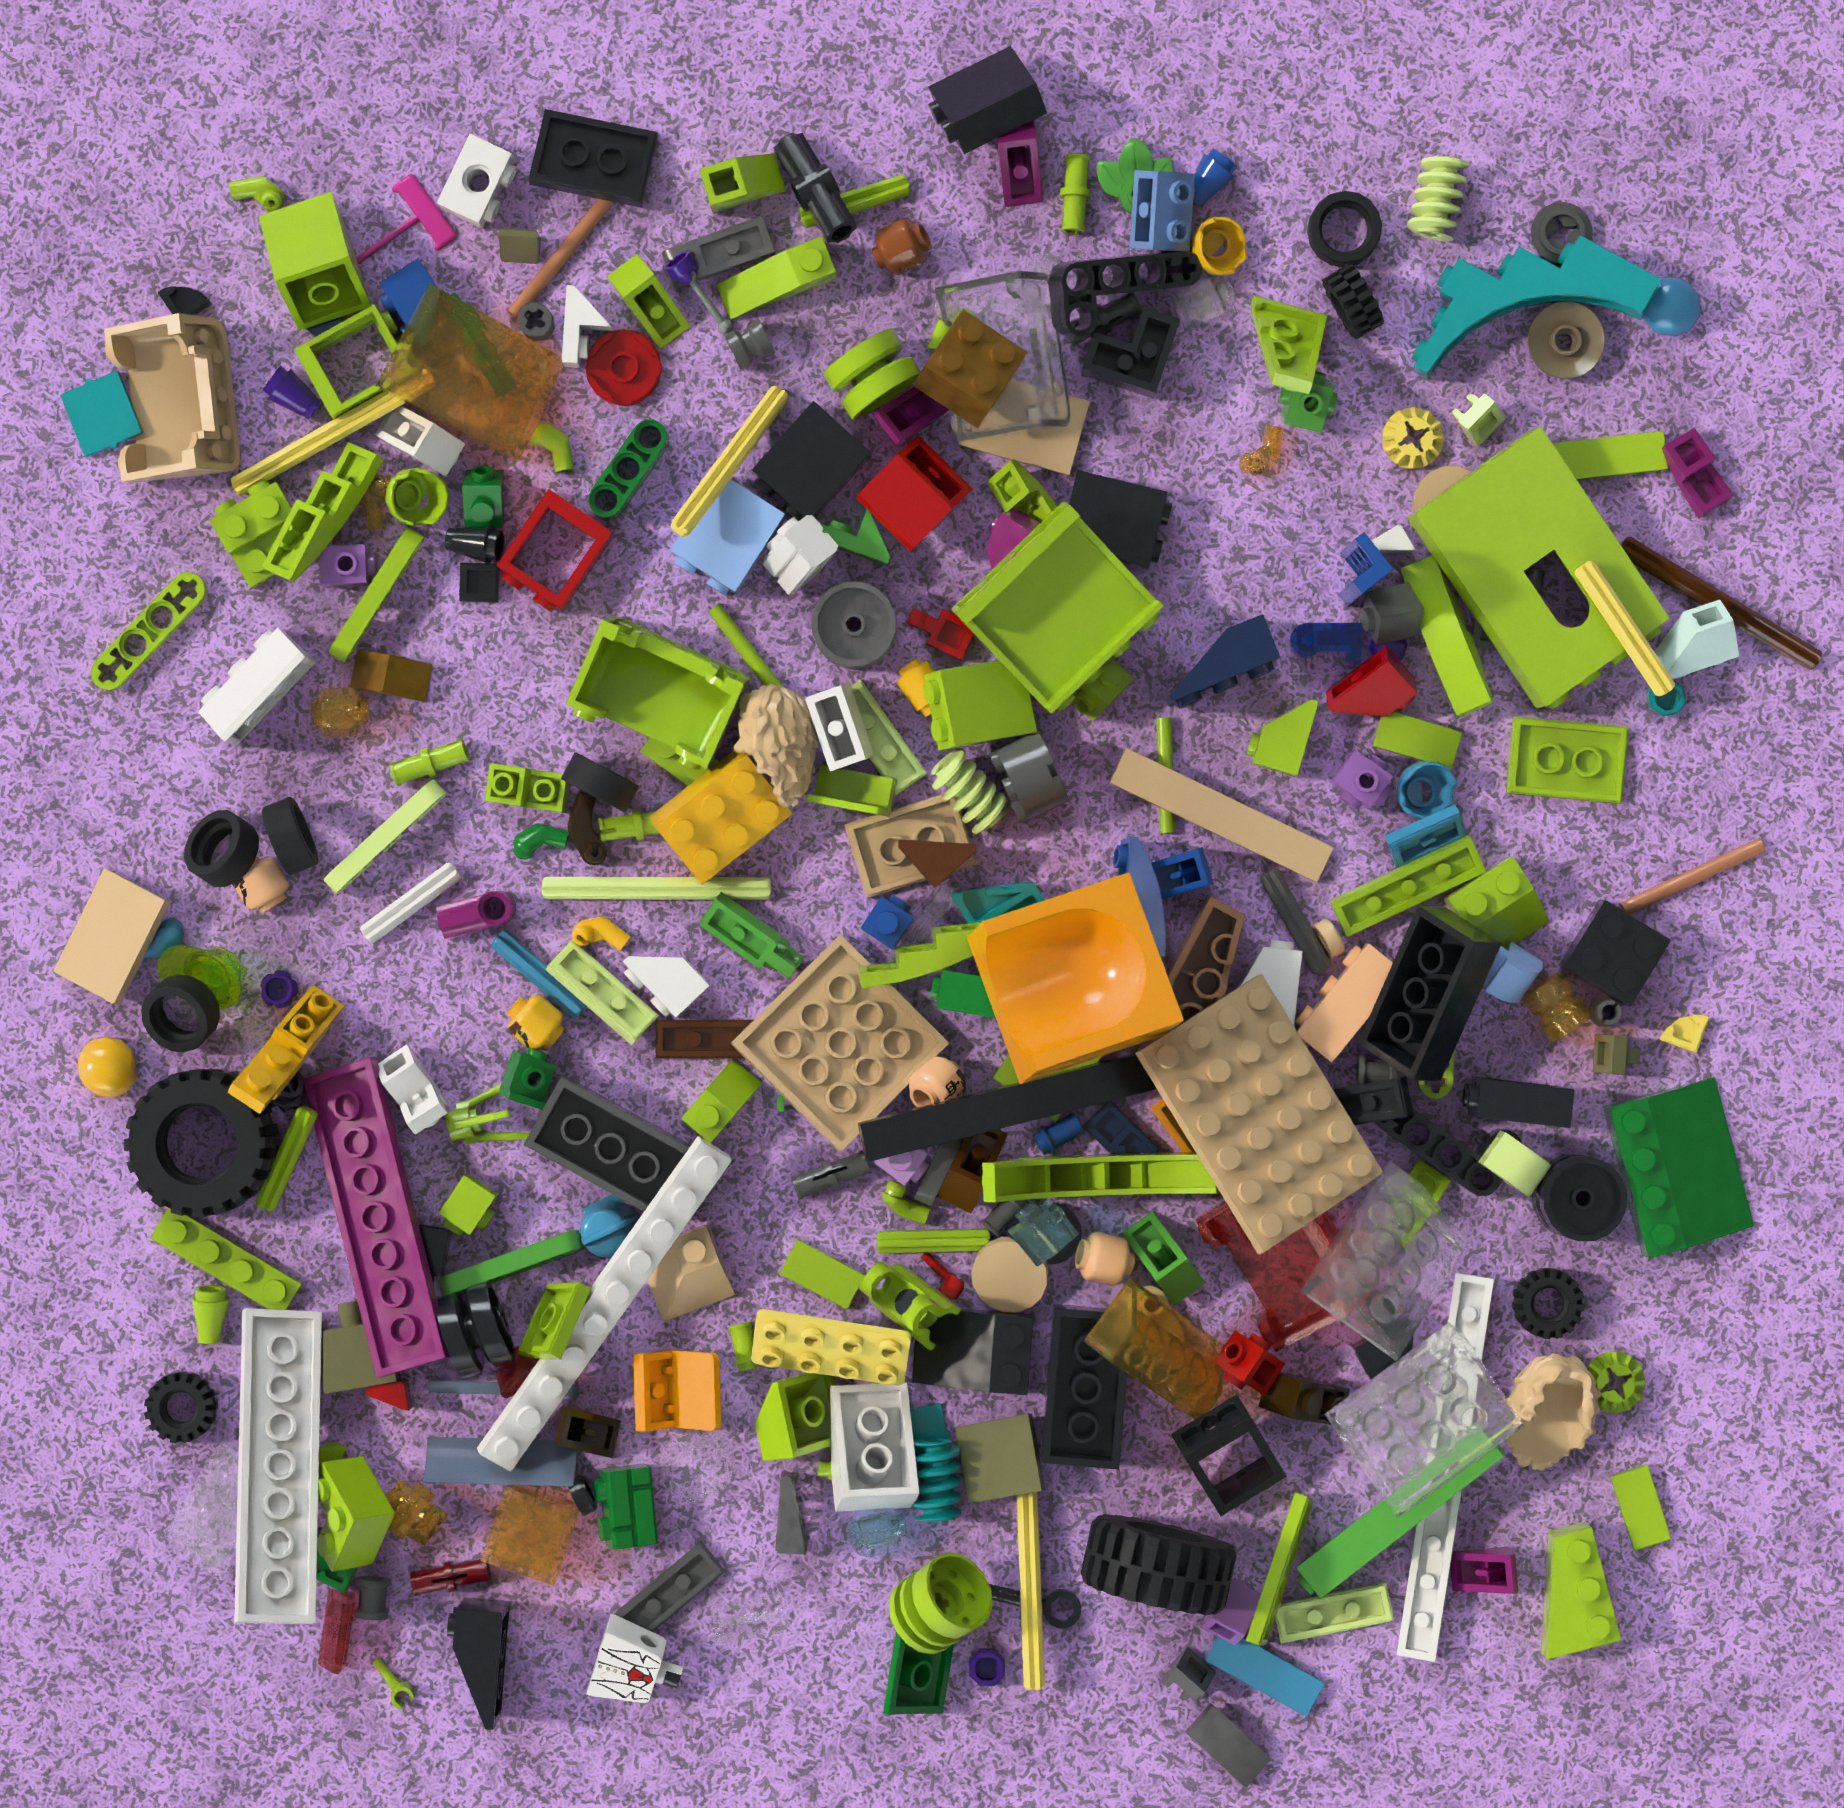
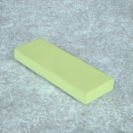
M860 679L851 688L874 752V756L869 759L881 776L897 779L894 793L897 796L927 773Z
M573 940L567 944L545 969L631 1045L641 1037L659 1016L582 947L575 944Z
M1384 1581L1331 1592L1321 1599L1316 1595L1282 1602L1279 1605L1275 1620L1279 1640L1282 1644L1394 1621L1387 1583Z

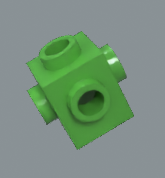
M1315 371L1309 394L1298 391L1292 392L1281 387L1279 403L1283 404L1280 416L1284 424L1322 433L1326 416L1333 415L1338 396L1337 393L1333 392L1334 387L1330 380L1326 379L1327 375L1325 373Z

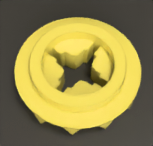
M1417 407L1397 411L1386 422L1382 433L1383 448L1387 456L1398 466L1407 469H1418L1432 463L1440 454L1445 439L1441 422L1430 411ZM1405 423L1414 432L1428 430L1419 440L1421 453L1413 443L1399 446V443L1408 435Z

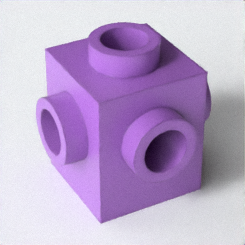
M1355 749L1351 751L1329 783L1342 791L1339 798L1352 808L1359 810L1363 806L1369 809L1374 803L1380 807L1389 796L1393 788L1388 783L1393 776L1386 772L1389 765L1372 753L1365 757ZM1361 775L1368 777L1370 781L1368 788H1363L1360 785L1359 779Z

